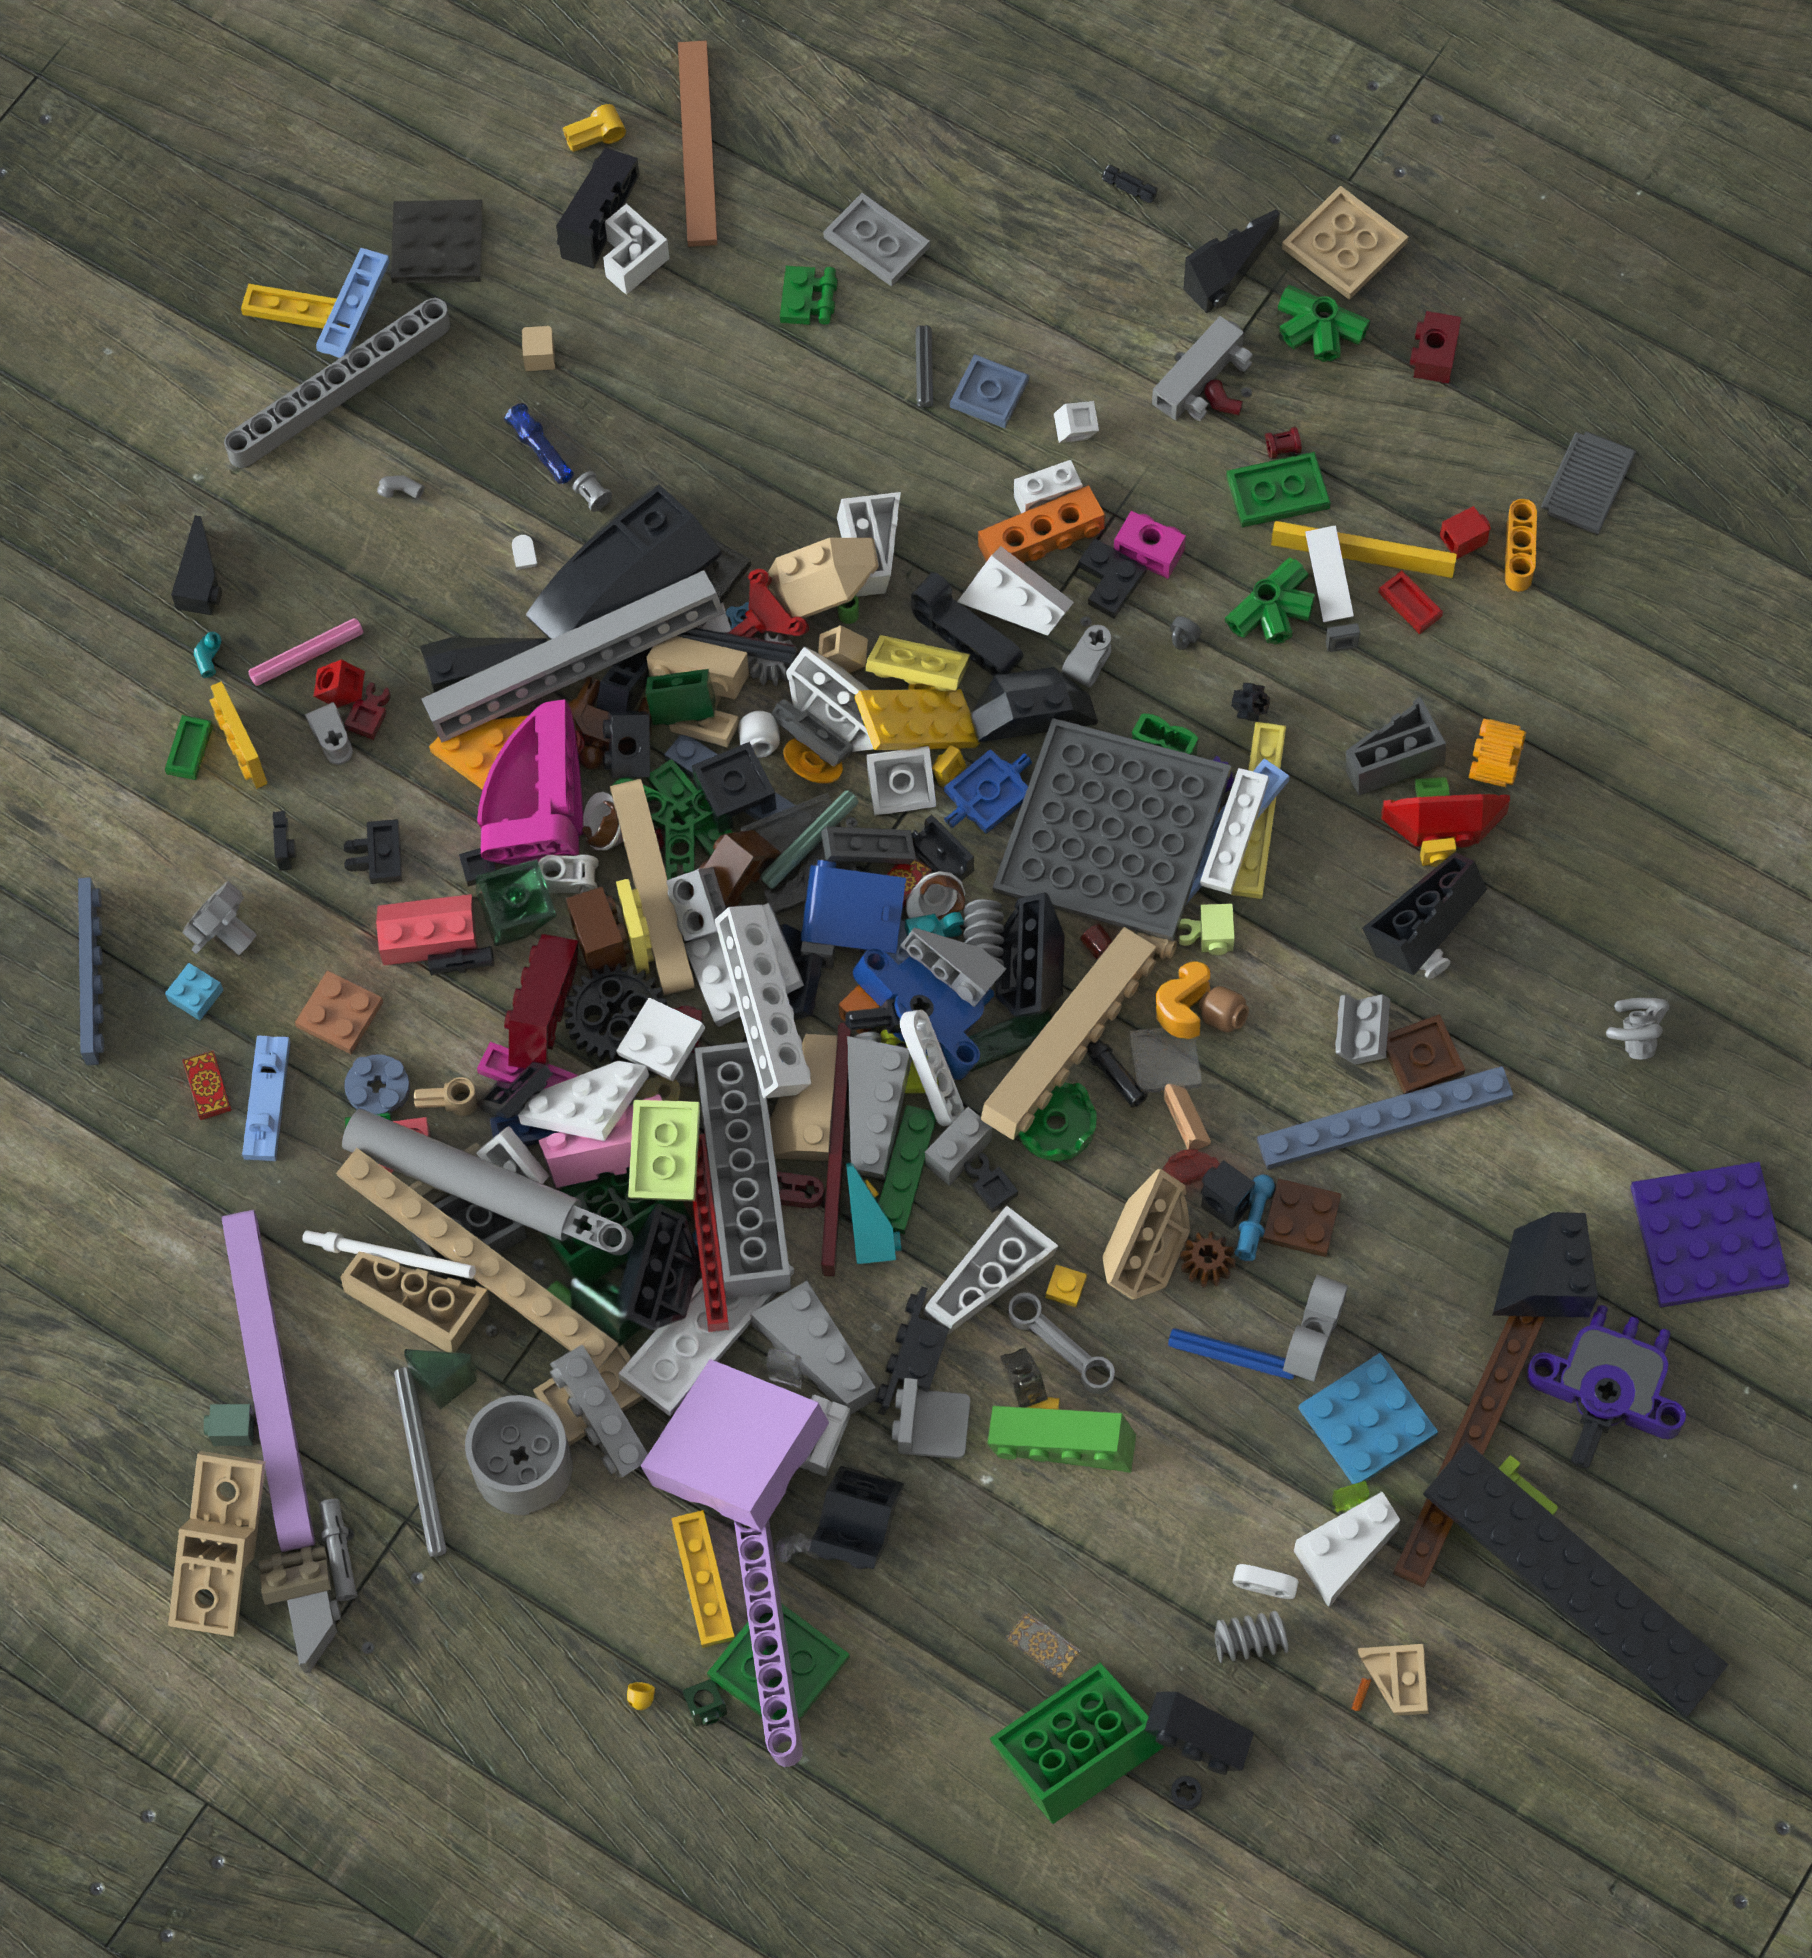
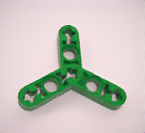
M621 778L615 781L613 785L633 781V779ZM643 785L647 802L656 800L662 805L657 813L651 814L653 825L665 830L667 880L678 877L677 865H683L684 874L695 871V830L713 820L712 810L703 811L698 807L700 801L706 798L702 789L678 802ZM693 806L697 818H694L693 813H690V807ZM679 815L681 818H685L686 823L684 825H680L678 822L675 823L674 817ZM682 842L689 846V851L683 856H676L672 853V848L677 843Z

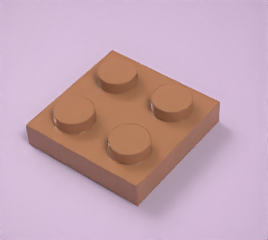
M326 971L295 1021V1025L297 1028L352 1054L383 1004V999L336 974Z

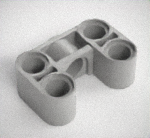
M1319 1274L1316 1275L1305 1308L1301 1326H1296L1292 1336L1283 1371L1315 1382L1331 1333L1335 1330L1349 1285Z

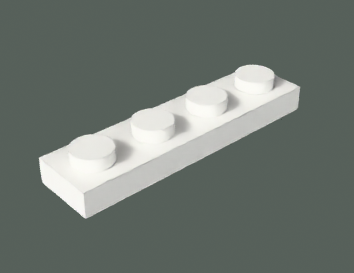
M1238 768L1200 880L1201 886L1232 894L1269 783V776Z

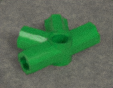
M1288 285L1285 288L1278 304L1279 311L1294 317L1279 327V331L1286 344L1295 350L1313 338L1314 359L1321 360L1322 362L1340 358L1339 337L1360 345L1367 334L1371 320L1338 306L1331 297H1317L1292 285ZM1320 312L1329 313L1331 316H1329L1328 318H1322L1317 314Z
M1289 557L1268 578L1258 581L1254 586L1253 592L1225 617V623L1229 626L1230 630L1238 637L1245 638L1261 624L1267 644L1276 645L1284 643L1293 636L1288 617L1309 622L1315 594L1296 590L1308 579V573L1303 565L1296 559ZM1263 595H1270L1273 597V599L1265 601L1262 600L1260 597Z

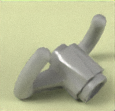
M1643 997L1616 1001L1614 1007L1617 1012L1640 1011L1631 1012L1629 1017L1623 1020L1624 1029L1609 1027L1606 1031L1607 1037L1625 1041V1050L1629 1053V1057L1633 1059L1653 1057L1657 1047V1038L1663 1033L1659 1023L1669 1010L1668 1001L1660 998Z

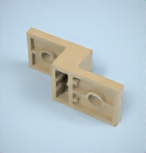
M200 1451L197 1454L190 1519L179 1528L168 1626L232 1637L237 1634L244 1568L255 1558L266 1461ZM222 1482H229L235 1487L236 1494L234 1498H226L221 1494L220 1484ZM199 1590H209L214 1596V1603L212 1605L201 1603L198 1598Z

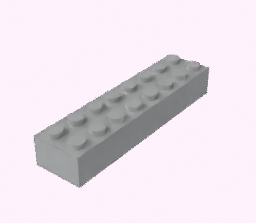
M748 1042L695 1048L696 1072L725 1298L790 1291V1269L767 1098H763Z

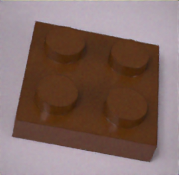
M1440 1014L1388 1033L1386 1056L1404 1094L1428 1088L1464 1075L1465 1068Z
M1278 1178L1263 1242L1326 1257L1342 1194Z

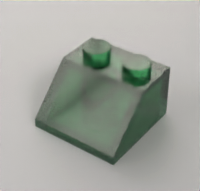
M537 859L476 876V894L495 947L525 939L556 917V912Z

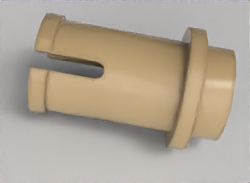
M1138 932V936L1156 946L1155 953L1159 954L1161 959L1164 960L1166 957L1171 959L1177 947L1176 940L1173 942L1168 939Z

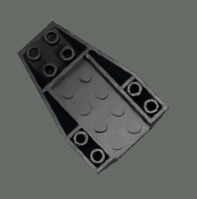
M659 484L649 488L607 521L557 572L537 597L526 616L551 640L697 574L723 554L696 517Z

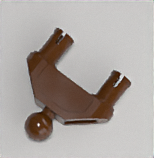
M586 677L577 698L570 701L568 705L572 711L574 726L583 736L586 745L580 753V762L585 768L594 770L603 764V751H608V739L603 738V720H608V712L593 707L599 694L600 681L595 678L592 684V677ZM643 697L637 711H646L649 714V731L651 737L652 730L650 726L652 724V719L650 715L647 698ZM622 738L618 743L619 751H629L633 747V738Z

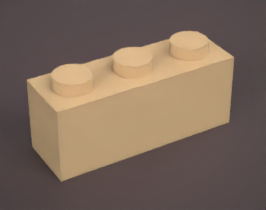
M678 636L653 646L647 656L649 677L709 669L714 694L730 699L737 698L749 676L747 652Z

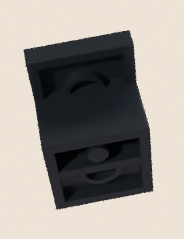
M840 1465L826 1491L819 1527L811 1539L809 1551L817 1553L819 1557L826 1560L838 1559L849 1562L855 1568L874 1569L887 1545L895 1507L902 1495L904 1483Z

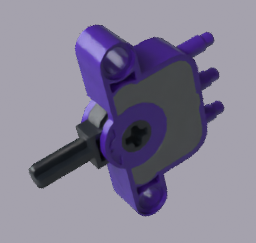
M1604 1305L1598 1306L1593 1314L1590 1325L1579 1331L1567 1360L1546 1352L1538 1353L1530 1361L1526 1375L1527 1382L1535 1390L1569 1403L1576 1401L1578 1410L1582 1415L1579 1423L1584 1424L1571 1457V1463L1583 1469L1590 1467L1602 1433L1608 1434L1610 1426H1615L1624 1420L1628 1426L1668 1440L1678 1436L1686 1419L1685 1409L1679 1403L1659 1396L1668 1370V1361L1664 1354L1669 1344L1670 1331L1667 1329L1660 1330L1653 1346L1635 1339L1639 1319L1636 1317L1629 1318L1622 1334L1603 1327L1608 1308ZM1540 1366L1546 1367L1551 1372V1375L1542 1377L1536 1373L1535 1368ZM1603 1392L1610 1394L1608 1400L1602 1398ZM1670 1415L1674 1417L1677 1424L1673 1426L1666 1425L1661 1420V1416Z

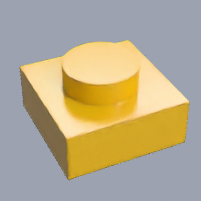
M950 745L943 754L938 756L932 770L939 786L944 788V786L962 773L967 766L961 751Z
M1454 838L1423 841L1420 852L1422 866L1431 865L1432 867H1437L1456 852Z
M1055 1265L1045 1298L1077 1308L1087 1274Z

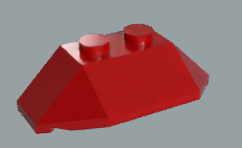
M1472 794L1414 797L1397 801L1384 800L1381 819L1415 847L1422 846L1423 841L1454 838L1457 847H1470L1473 844H1479L1507 814L1510 795Z

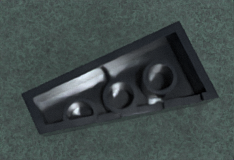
M604 148L601 155L595 158L591 171L556 225L557 245L560 247L562 259L595 268L607 243L605 221L626 204L640 175L638 158L608 148Z

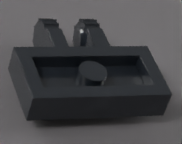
M398 819L367 822V838L348 840L343 844L344 851L350 854L368 851V856L346 859L344 866L348 871L356 872L369 869L371 884L402 881Z

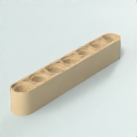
M637 779L610 786L635 888L638 889L643 916L647 921L652 946L651 950L663 989V995L695 988L682 934L677 926L676 911L668 897L667 876L642 780Z

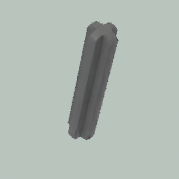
M928 325L916 327L917 405L920 408H929L933 405L932 328Z

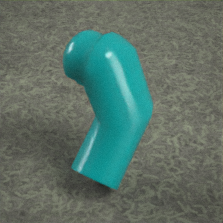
M213 631L208 632L202 637L194 649V657L203 678H209L216 674L212 659L219 650L222 639L218 633Z

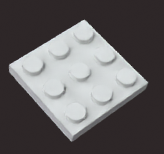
M767 903L763 905V910L769 921V932L773 946L777 950V961L781 975L785 979V989L788 994L804 986L775 913L770 904ZM715 933L685 943V950L715 1024L720 1027L740 1017L719 934Z

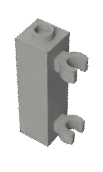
M1219 316L1153 388L1152 405L1175 421L1185 410L1194 419L1201 421L1208 412L1205 410L1208 403L1198 397L1205 389V385L1210 380H1213L1230 361L1242 372H1245L1252 365V362L1249 360L1253 357V354L1242 347L1244 332L1235 322L1227 321Z

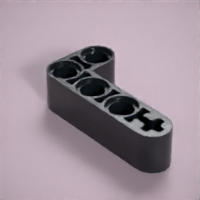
M931 572L911 594V610L914 617L959 652L970 654L969 659L992 676L1009 674L1024 658L1023 652L1015 643L954 600L950 584L938 573Z

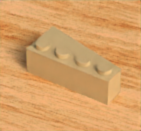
M361 1251L357 1253L341 1276L343 1290L346 1294L454 1356L489 1306L488 1290L486 1288L461 1284L459 1280L449 1277L447 1279L430 1275L428 1271L419 1268L414 1270L403 1267L398 1262Z

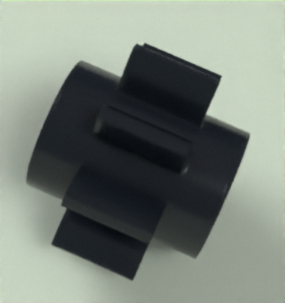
M1244 682L1243 689L1234 690L1231 707L1238 712L1237 718L1258 722L1259 715L1268 713L1270 697L1264 692L1265 686Z

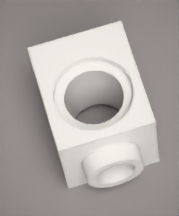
M1094 401L1068 403L1054 413L1059 443L1088 440L1099 431Z

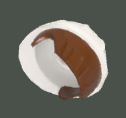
M606 792L595 793L586 804L582 832L587 838L586 843L595 850H608L624 841L612 795Z
M938 871L924 875L912 889L906 900L908 917L911 919L936 914L939 921L950 913L962 911L966 902V893L962 881L949 872Z

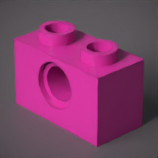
M1131 511L1114 539V549L1146 566L1147 570L1169 579L1185 551L1186 535L1182 534L1175 527H1166L1155 522L1153 518L1146 514H1137ZM1148 540H1153L1157 543L1150 545L1145 542Z

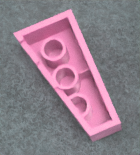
M658 1094L656 1096L645 1098L643 1100L662 1101V1098L660 1094ZM633 1104L627 1107L605 1141L562 1132L554 1133L538 1140L556 1188L598 1179L600 1173L609 1172L614 1173V1175L627 1173V1168L630 1167Z

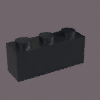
M1177 1691L1156 1693L1144 1730L1156 1736L1155 1741L1166 1747H1177L1182 1750V1756L1194 1761H1203L1208 1764L1207 1768L1210 1771L1226 1775L1228 1771L1243 1770L1254 1732Z

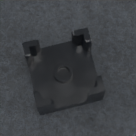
M750 742L692 765L694 783L698 791L702 789L712 809L713 821L719 833L733 828L732 816L758 805H761L763 815L777 810L775 791Z

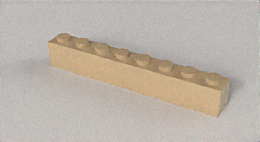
M1125 927L1120 931L986 1100L981 1116L983 1122L1012 1140L1015 1139L1020 1131L1025 1133L1029 1129L1035 1118L1033 1114L1038 1108L1043 1110L1052 1097L1051 1091L1055 1086L1061 1087L1070 1074L1069 1068L1073 1063L1078 1065L1087 1053L1086 1047L1091 1041L1094 1043L1098 1041L1105 1029L1103 1025L1108 1019L1113 1021L1122 1007L1120 1003L1125 997L1130 999L1139 986L1138 980L1142 975L1147 977L1156 964V960L1153 959L1156 946Z

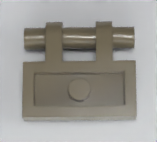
M311 1546L301 1548L300 1552L283 1556L282 1553L272 1554L270 1559L259 1561L264 1604L268 1605L331 1590L327 1560H324L327 1559L325 1546L313 1549Z

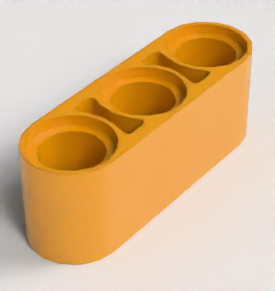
M1518 499L1510 505L1506 523L1505 583L1508 588L1517 592L1525 591L1531 586L1536 567L1537 509L1534 503L1528 499ZM1523 516L1527 518V520H1519L1516 517ZM1522 543L1525 544L1526 547H1518L1515 544ZM1515 570H1522L1526 574H1517Z

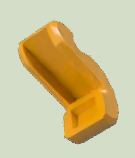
M1198 961L1184 964L1179 969V979L1165 982L1156 993L1157 1020L1165 1031L1175 1037L1192 1039L1200 1035V1019L1189 1008L1200 1001L1206 992H1210V983L1208 981L1210 980V969L1206 964Z

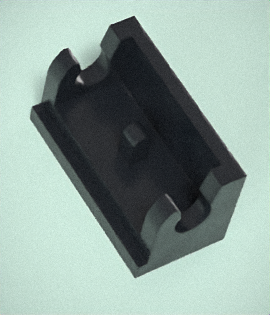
M932 814L925 819V827L921 832L918 833L916 830L912 832L915 855L927 867L931 868L933 873L938 871L949 872L963 881L974 872V856Z

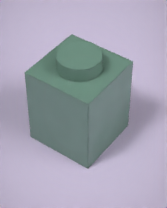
M210 1404V1415L204 1416V1434L208 1435L213 1446H253L255 1413L251 1405Z

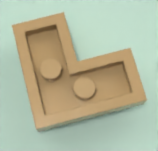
M715 695V698H716L715 709H716V707H717V705H718V703H719V701H720V699H721L722 696H717V695ZM715 710L714 717H709L702 721H680L669 726L671 732L728 747L738 728L739 717Z

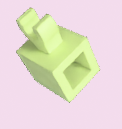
M1200 905L1199 920L1181 919L1178 929H1188L1191 933L1189 935H1180L1179 944L1188 946L1200 937L1201 952L1223 955L1233 951L1235 939L1233 905Z

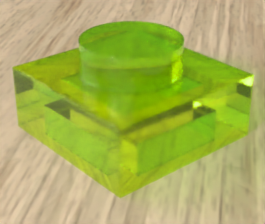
M1366 1481L1334 1490L1332 1503L1335 1511L1345 1510L1347 1512L1368 1500L1370 1492Z

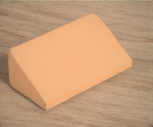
M1174 1084L1165 1085L1164 1100L1188 1151L1193 1152L1210 1145L1211 1140L1188 1091Z

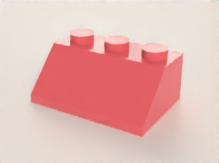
M472 894L379 905L377 907L378 947L383 966L428 960V955L452 953L460 948L463 951L478 949Z

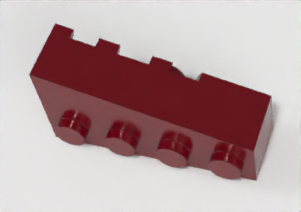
M541 934L538 945H532L529 955L530 966L523 968L521 976L522 987L521 989H515L512 1003L514 1008L507 1011L504 1021V1029H509L508 1066L526 1069L532 1062H536L548 1067V1049L553 1050L556 1040L557 1022L562 1020L565 1000L569 996L578 966L579 940Z

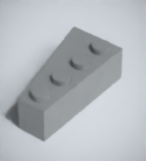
M847 1036L851 1163L854 1164L861 1176L885 1180L912 1057L908 1048Z
M808 1281L803 1282L750 1313L752 1326L770 1340L772 1345L781 1354L783 1353L796 1365V1368L804 1375H807L831 1401L850 1408V1415L875 1401L876 1387Z

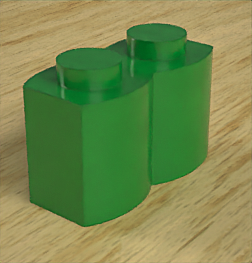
M1141 714L1132 731V739L1197 756L1198 737L1192 731L1180 726H1170L1164 719L1156 715Z

